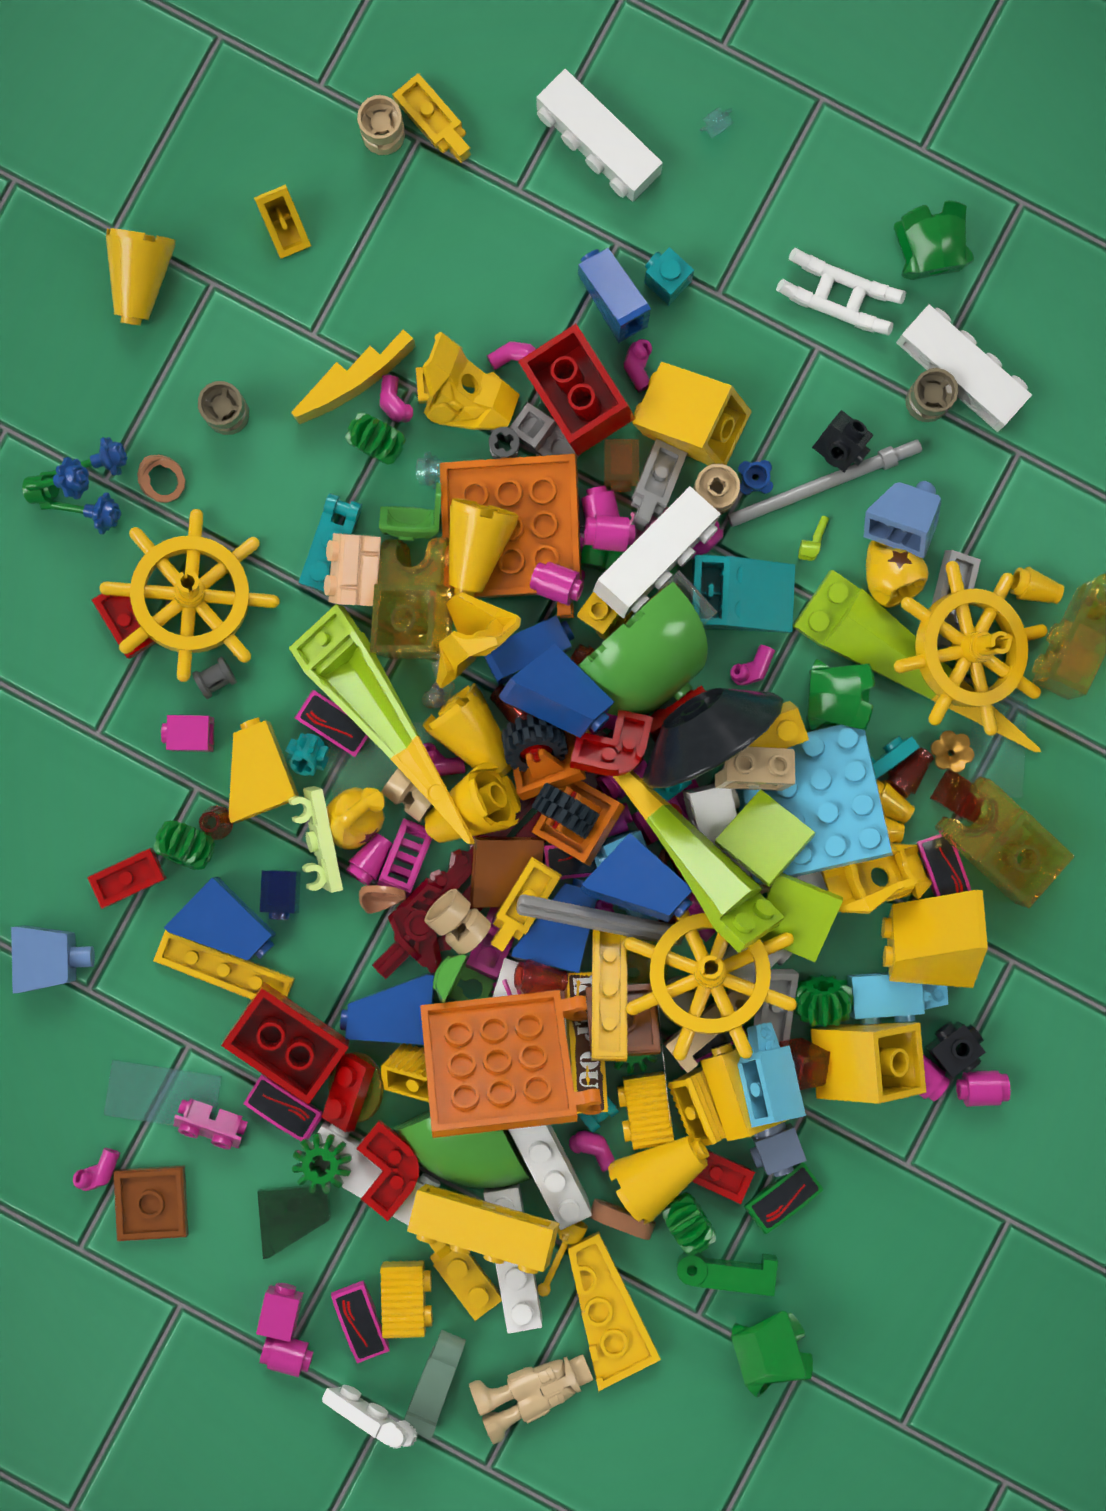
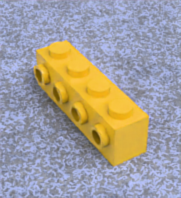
M425 1184L416 1192L407 1232L417 1234L416 1238L425 1243L435 1244L437 1241L450 1244V1249L455 1252L469 1254L471 1251L483 1254V1258L489 1262L503 1264L504 1261L517 1264V1268L520 1271L538 1274V1271L544 1272L550 1265L560 1223Z

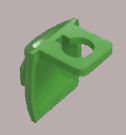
M436 482L434 510L415 507L380 506V531L384 535L389 534L398 537V540L414 541V539L418 538L430 539L439 532L441 483Z
M459 954L452 957L448 956L440 964L434 977L433 989L437 991L441 1003L448 1002L449 998L456 1001L473 1000L468 999L463 994L462 988L457 985L460 979L464 981L475 979L483 987L482 994L476 999L488 998L493 988L492 983L494 982L492 979L465 967L469 955Z

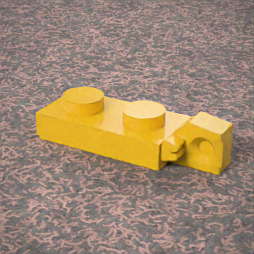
M417 73L392 94L394 101L436 149L438 148L442 153L449 149L460 163L471 156L470 147L462 139L466 135L465 130L462 128V122L420 74Z
M531 856L495 915L496 918L493 925L499 929L491 941L492 946L503 952L512 936L520 940L523 934L526 935L536 918L517 913L516 906L519 896L525 894L548 899L562 876L559 872Z
M437 1241L435 1244L428 1243L435 1252L430 1256L434 1263L433 1266L474 1321L478 1320L502 1301L500 1292L471 1253L455 1252L450 1249V1244Z

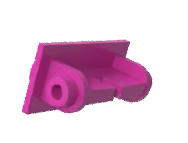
M191 1098L189 1101L182 1099L178 1113L183 1114V1117L175 1115L173 1125L179 1128V1133L190 1138H198V1135L212 1139L211 1143L222 1149L230 1150L231 1147L239 1149L242 1137L236 1134L244 1135L248 1124L247 1121L242 1120L243 1116L219 1109L216 1120H212L209 1117L213 1106Z

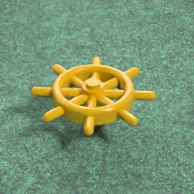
M193 509L190 512L188 536L170 538L156 546L140 528H131L129 531L130 538L145 554L135 568L131 583L106 581L101 583L99 587L100 592L104 595L130 597L135 618L140 625L137 630L120 643L119 650L124 654H128L146 639L150 638L162 647L178 652L177 679L181 682H186L190 679L192 653L209 651L222 644H225L239 661L243 663L249 662L251 659L250 651L234 635L246 617L248 606L276 608L280 604V599L276 595L249 593L247 577L240 563L260 546L259 539L250 537L234 551L230 552L218 542L202 537L203 512L200 509ZM186 554L185 575H183V572L179 573L168 559ZM200 555L207 556L218 562V564L199 578ZM158 568L174 587L147 585L153 571ZM227 573L230 575L235 588V592L209 590L212 585ZM145 598L172 601L152 617L147 609ZM207 603L233 605L223 622ZM182 611L180 635L169 632L162 627ZM196 612L212 631L194 636Z
M949 561L946 564V573L951 590L950 594L941 597L929 609L911 597H904L901 600V607L921 622L916 634V655L897 660L894 663V670L897 673H905L919 669L927 685L939 696L928 717L930 724L934 726L939 725L951 704L961 707H979L984 731L987 735L993 736L997 733L998 727L992 704L1006 698L1015 688L1029 698L1037 699L1040 697L1041 689L1023 675L1028 660V641L1046 636L1048 629L1043 624L1024 628L1017 612L1005 600L1014 583V576L1011 573H1004L1000 577L993 592L983 589H965L959 564L956 561ZM969 605L983 609L975 628ZM954 609L960 631L944 621ZM995 619L1002 631L990 634L988 631ZM938 634L952 643L951 647L937 650ZM1006 653L1005 663L994 655ZM955 660L956 664L948 677L941 663ZM983 665L999 676L996 682L989 688ZM969 669L975 692L960 687Z
M687 910L682 917L678 918L676 916L678 922L662 935L656 946L634 937H627L624 940L623 944L627 950L651 959L650 984L652 992L627 1003L626 1012L629 1015H636L659 1005L670 1020L682 1027L673 1051L674 1058L679 1061L687 1057L695 1033L714 1035L726 1032L730 1033L739 1055L743 1059H748L752 1056L753 1050L742 1025L747 1023L758 1012L763 1002L787 1011H793L797 1007V1001L793 997L769 989L771 969L768 955L793 944L794 937L789 932L782 933L764 942L759 939L747 947V950L723 960L729 943L717 933L711 952L708 954L698 930L714 928L705 913L690 915L689 910ZM685 936L696 961L671 952V949ZM754 962L756 972L755 983L729 974ZM665 964L691 975L666 985L664 980ZM697 987L687 1013L672 998ZM724 987L750 997L735 1012ZM710 992L722 1016L721 1018H701Z

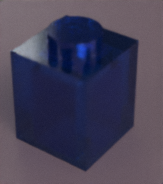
M262 870L260 912H268L269 919L290 920V913H299L301 871Z

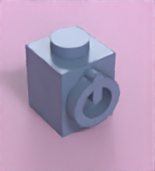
M780 1123L752 1137L755 1147L749 1149L756 1168L763 1167L767 1175L774 1174L775 1177L784 1176L794 1171V1165L807 1161L795 1128L791 1123Z

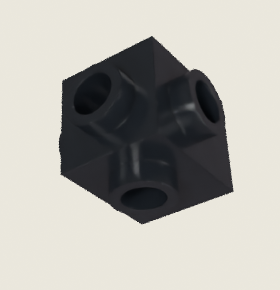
M841 410L812 448L821 454L831 466L837 467L845 473L852 462L859 466L871 449L866 444L873 437V434L867 430L862 422L851 418Z
M958 1021L955 1024L948 1022L935 1032L937 1038L925 1046L939 1066L952 1078L961 1071L968 1073L981 1063L979 1057L986 1053L980 1045L984 1040L979 1032L971 1024L966 1027L965 1024ZM960 1044V1048L956 1051L957 1045Z

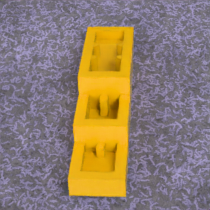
M403 329L381 354L369 346L348 370L336 362L291 412L294 419L299 424L305 423L336 409L363 393L379 381L383 375L388 374L416 347L413 337Z

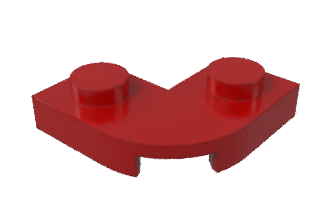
M619 710L612 739L590 733H585L581 738L576 737L570 768L604 776H621L633 771L644 758L653 717Z
M379 1120L356 1148L382 1170V1173L364 1193L361 1200L386 1221H389L414 1190L419 1177V1161L411 1147L396 1132Z

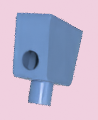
M927 481L919 482L916 487L901 482L895 483L867 509L863 537L893 548L906 550L915 556L924 558L939 521L941 498L939 495H936L935 487Z
M26 925L11 927L13 993L76 981V968L94 966L95 952L93 946L76 947L74 932Z

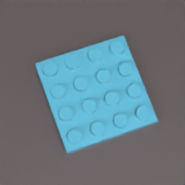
M836 725L807 732L808 741L787 748L795 751V784L783 791H763L815 832V836L783 873L792 877H798L892 856V847L865 730L845 725ZM736 789L740 804L739 813L759 790ZM752 874L753 879L759 885L764 884L761 880H759L756 876Z

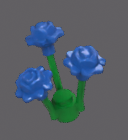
M110 437L101 438L99 453L91 455L90 459L80 462L79 459L72 460L70 457H65L62 464L56 467V470L41 472L37 476L26 477L22 485L24 498L30 504L39 503L42 510L57 509L81 513L84 517L92 518L94 527L98 529L99 534L104 535L111 527L117 526V520L121 516L119 505L114 503V499L110 498L109 493L105 492L100 496L95 505L86 504L85 506L53 501V498L58 496L59 488H62L66 498L80 499L83 492L89 488V473L86 468L93 466L96 469L104 466L110 470L113 476L121 475V467L126 465L127 461L124 446L120 442H113Z

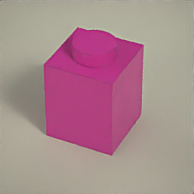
M167 715V723H162L161 741L163 744H166V750L214 752V718L211 716Z
M276 1283V1286L270 1285L265 1292L256 1334L290 1342L295 1334L304 1293L296 1291L294 1285L287 1283Z

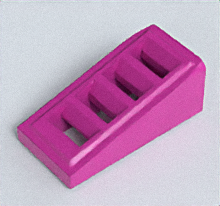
M403 818L377 885L403 889L406 891V897L411 894L432 838L425 830V826ZM405 832L424 839L423 844L421 845L403 838ZM403 846L418 852V857L399 851V847ZM397 859L414 867L412 871L393 864L394 860ZM391 872L408 879V882H402L388 875Z

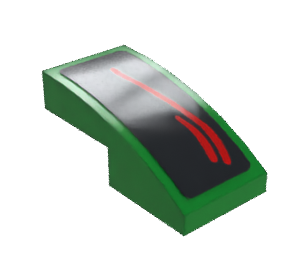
M804 1162L794 1165L793 1172L782 1176L774 1184L767 1185L744 1205V1208L764 1234L769 1233L785 1222L824 1190Z

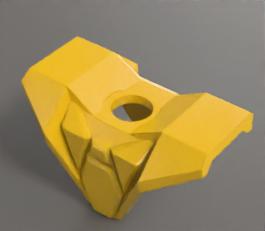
M442 332L436 334L429 359L423 365L429 392V399L424 410L426 417L439 425L471 430H495L499 427H508L520 394L494 372L486 374L470 362L462 350L463 347ZM462 384H463L465 387L475 388V389H474V392H473V393H468V392L463 388Z
M458 592L450 598L446 606L457 632L453 631L439 642L440 660L436 680L439 687L444 688L455 680L476 660L477 656H487L498 648L520 627L521 618L514 613L462 592Z
M891 843L892 856L821 871L827 891L843 897V902L838 912L870 914L885 901L910 896V894L917 899L921 898L932 882L926 876L918 855V845ZM873 868H881L886 872L888 882L885 886H878L872 881L871 872Z

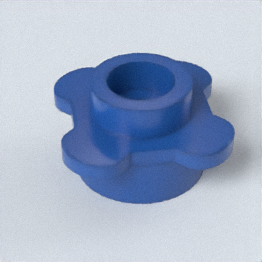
M762 460L761 462L752 463L744 461L739 465L738 472L742 477V483L740 484L741 493L749 495L751 492L761 491L763 494H767L772 490L773 483L770 481L772 465L769 461ZM755 474L759 476V479L756 481L752 478Z

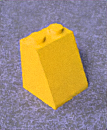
M661 361L657 371L649 379L648 390L642 402L637 405L634 411L636 419L632 421V424L644 436L654 441L656 439L676 447L686 452V456L708 466L711 464L727 465L752 411L732 385Z
M971 890L892 904L889 917L883 918L881 928L882 938H887V946L884 947L883 966L889 967V981L973 988L988 949L983 890Z
M920 1023L840 1024L838 1026L830 1025L826 1026V1028L811 1029L816 1099L880 1104L926 1093Z

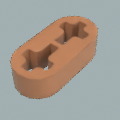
M594 1199L591 1207L592 1216L590 1218L638 1238L650 1240L656 1225L655 1221L644 1225V1219L638 1222L625 1208L601 1199Z

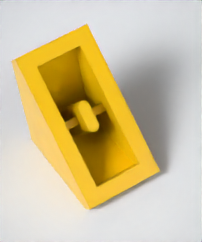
M286 184L254 197L280 259L311 247Z

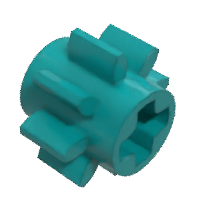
M301 733L298 740L291 738L285 750L289 753L285 761L290 764L291 769L297 774L314 776L317 769L322 771L325 769L329 760L326 756L329 747L325 746L324 741L319 736Z

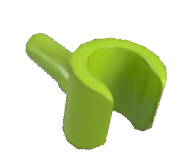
M821 516L812 541L801 540L798 553L799 559L808 561L816 559L820 551L822 535L829 522L827 516Z

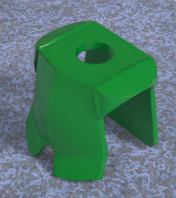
M946 200L944 201L942 212L934 215L931 214L927 205H922L901 217L902 221L894 224L893 228L906 261L901 274L904 278L915 280L959 272L974 261L971 250L966 246L967 206L965 204Z
M816 659L812 669L809 671L810 684L806 719L810 731H814L825 724L832 726L845 725L866 731L873 711V705L869 703L870 688L875 686L871 665L868 663L830 668L822 661Z
M781 1311L752 1327L738 1323L733 1325L731 1338L743 1380L748 1390L757 1398L772 1383L808 1380L812 1377V1354L800 1352L797 1344L805 1336V1331L791 1312Z

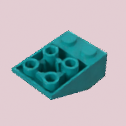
M695 555L692 561L691 604L698 613L704 629L792 633L795 564L733 556Z

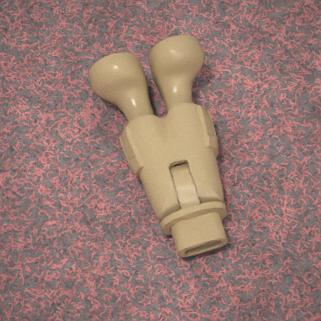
M582 1354L571 1360H568L566 1356L563 1359L554 1360L534 1368L532 1366L525 1367L507 1375L508 1384L498 1388H488L480 1380L469 1383V1388L480 1416H482L488 1436L494 1445L502 1442L506 1430L520 1419H523L528 1424L545 1416L550 1412V1409L560 1403H564L576 1392H581L580 1386L594 1379ZM512 1399L517 1400V1405L501 1412H491Z

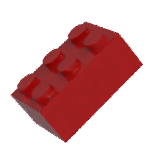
M576 323L518 361L577 456L636 419Z
M264 982L228 1032L221 1046L309 1105L349 1048V1039H345L339 1032Z

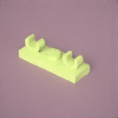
M316 786L303 788L304 797L293 796L288 799L290 805H297L299 803L303 805V813L292 817V821L295 823H305L309 820L310 832H306V842L311 853L314 852L315 856H317L318 865L307 863L302 866V870L306 873L311 871L317 872L316 881L307 883L306 888L316 891L323 887V889L331 893L341 891L343 887L323 789Z

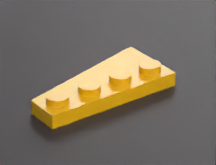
M598 1231L582 1239L579 1243L568 1246V1253L598 1391H601L660 1361L661 1357Z

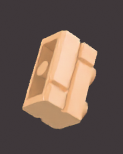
M333 533V539L328 541L326 547L327 560L331 561L330 575H326L324 580V592L326 596H329L328 602L342 605L376 606L381 537Z

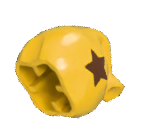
M873 540L869 543L866 558V581L872 597L880 605L886 608L897 606L904 597L914 598L924 589L929 572L923 558L915 556L906 550L893 548Z
M354 787L342 791L329 802L326 808L333 842L336 846L346 850L358 849L381 830L385 820L383 813L385 799L381 791L375 788L366 787L361 789Z

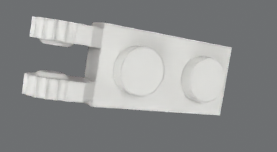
M343 1385L342 1387L326 1389L322 1397L323 1403L384 1444L395 1449L401 1448V1446L409 1447L417 1441L416 1428L414 1429L405 1420L394 1421L387 1416L388 1411L384 1407L375 1403H368L360 1398L361 1392L354 1387Z

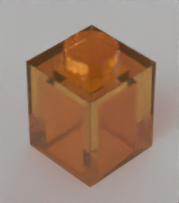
M604 439V486H611V491L614 492L631 491L632 486H637L639 481V439Z

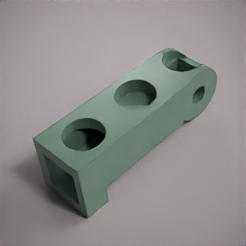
M441 1330L436 1344L431 1350L404 1417V1420L410 1423V1426H413L414 1429L416 1428L415 1431L418 1435L430 1440L434 1434L466 1339Z

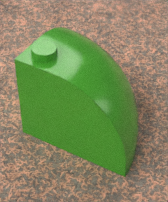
M672 582L647 602L641 610L626 622V625L623 623L602 642V645L590 656H587L578 666L614 701V704L607 712L608 714L618 716V711L624 710L645 715L657 710L672 697L677 701L680 700L693 688L689 682L701 672L707 660V638L695 608L680 588Z
M430 1110L393 1128V1131L414 1151L422 1167L448 1182L470 1188L495 1189L516 1185L532 1178L509 1130L433 1138Z

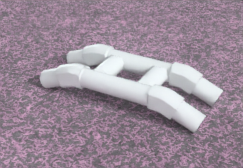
M794 248L789 255L790 261L801 266L807 272L822 277L815 294L785 279L778 283L777 292L801 306L820 311L855 325L854 327L888 336L891 334L893 322L859 312L866 294L877 300L902 304L906 296L904 290L862 278L827 264L825 261L813 255H808L798 248ZM834 281L853 289L846 307L827 300Z

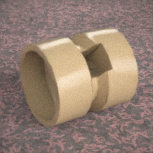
M375 95L367 98L361 104L357 117L365 146L371 152L378 155H389L396 152L402 146L405 139V127L399 105L392 98L385 95Z
M711 464L698 474L693 489L719 513L724 514L733 506L740 491V480L737 473L731 467L724 464Z
M397 768L381 791L393 803H403L404 811L418 822H421L433 807L399 768Z
M451 889L431 906L424 921L438 935H446V943L458 954H466L485 938L490 930L491 923L477 908L470 909V902L457 889Z

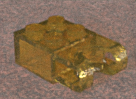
M448 537L431 539L427 544L424 559L413 567L411 565L410 549L407 544L398 539H386L382 542L378 584H374L370 653L388 659H440L439 642L452 633L453 624L446 606L447 601L454 596L455 588L449 585Z
M1102 574L1077 588L1059 624L1054 623L1048 633L1046 641L1050 642L1045 655L1041 653L1032 667V672L1035 673L1032 683L1067 700L1087 694L1106 654V587L1102 585L1103 583L1106 584V574Z
M978 776L970 787V792L980 803V815L977 821L970 826H965L956 819L944 816L936 824L935 829L1012 902L1030 908L1075 856L993 781ZM1018 855L1022 857L1020 863L1017 862Z

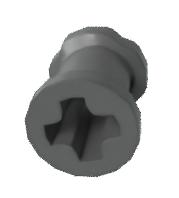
M499 427L491 433L489 447L492 457L494 459L518 457L520 449L519 437L513 429ZM503 439L506 443L510 442L511 449L507 452L504 448L498 449V441Z
M222 656L217 659L218 663L202 672L195 671L192 673L197 686L206 699L211 698L213 692L225 685L237 683L231 668Z

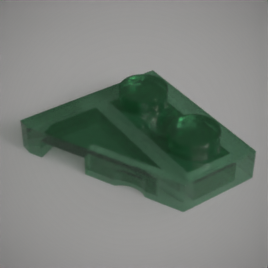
M321 1184L318 1185L315 1193L309 1192L310 1185L260 1189L257 1192L263 1259L270 1258L330 1220L329 1194L323 1193Z

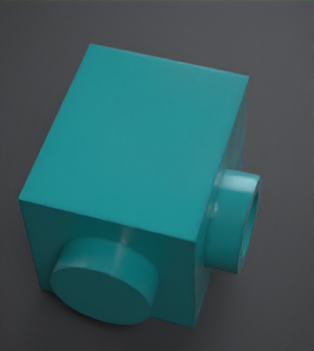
M669 247L663 254L660 252L655 253L645 265L647 271L644 283L669 306L692 282L694 269Z

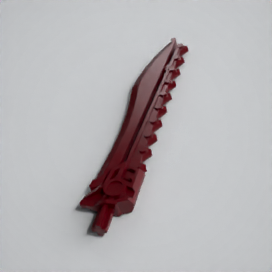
M605 728L594 734L612 739L614 730L606 734L603 731ZM585 771L586 779L581 781L602 792L597 783V777L600 774ZM537 796L524 801L519 797L521 811L516 813L515 820L519 819L517 824L532 809L531 806ZM537 811L514 837H539L532 833V830L542 813ZM517 824L506 830L472 837L473 839L474 837H506ZM470 844L468 851L461 850L460 848L451 852L449 870L445 872L438 869L431 872L430 878H426L388 916L395 933V942L372 964L385 979L410 955L421 966L427 967L430 973H435L442 961L440 952L451 950L452 947L445 941L446 935L437 937V933L424 920L428 910L443 894L451 889L458 890L472 874L474 844ZM471 884L462 893L469 902Z

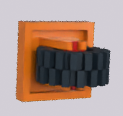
M531 714L526 715L527 719L525 720L521 717L516 718V724L509 722L506 725L507 729H503L501 736L506 763L510 764L511 768H513L517 795L522 801L538 796L545 783L561 788L586 779L585 771L570 768L577 736L544 720L533 718Z
M578 781L561 788L545 783L531 806L542 813L532 833L590 866L625 806L583 781Z

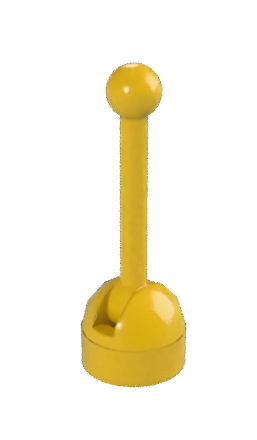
M579 1221L562 1230L558 1229V1236L562 1243L544 1282L540 1283L537 1287L538 1294L541 1297H546L550 1294L551 1289L549 1285L568 1245H575L584 1237L588 1229L584 1222Z

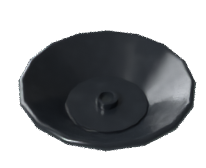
M715 688L689 699L670 713L664 720L642 780L650 788H667L692 780L720 766L746 749L769 729L781 714L783 698L773 692Z

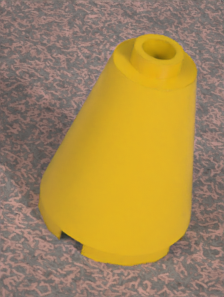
M107 228L106 244L114 315L121 316L120 323L141 326L142 319L149 320L171 260L176 240L158 235L155 238V236L146 235V233Z
M452 498L449 529V585L455 587L454 593L462 592L474 597L475 592H483L518 523V514L492 505L477 504L478 502L472 500Z
M473 683L471 687L469 685L444 702L440 706L439 717L435 718L431 714L422 724V728L430 736L472 768L485 762L494 764L499 767L494 772L501 777H504L512 769L510 764L506 763L502 733L476 683Z
M486 762L474 767L449 791L472 836L510 828L517 824L519 819L515 820L516 813L521 811L519 796L511 779L507 775L501 777L499 774H496L494 771L499 769V767ZM435 807L426 814L425 830L432 839L440 843L462 839Z
M686 1136L613 1161L608 1166L609 1177L611 1181L617 1178L621 1188L615 1192L626 1210L636 1221L640 1222L644 1219V1225H647L707 1167L706 1158L709 1157V1152L699 1138L694 1140L691 1136Z

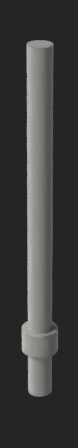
M916 439L894 449L892 446L879 450L877 452L878 455L863 460L859 466L856 464L849 466L845 473L838 470L727 515L731 527H735L880 468L887 470L897 466L898 461L922 452L921 444Z

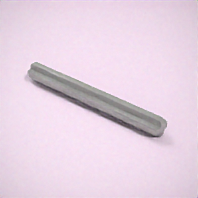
M525 894L519 896L516 906L519 915L658 942L662 935L674 925ZM681 938L674 946L681 945L683 938Z

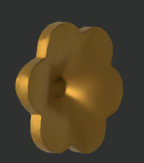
M950 730L944 731L940 735L939 740L934 741L931 745V753L935 756L937 768L941 770L949 769L954 773L963 771L965 765L974 758V751L969 747V737L965 734L956 735Z

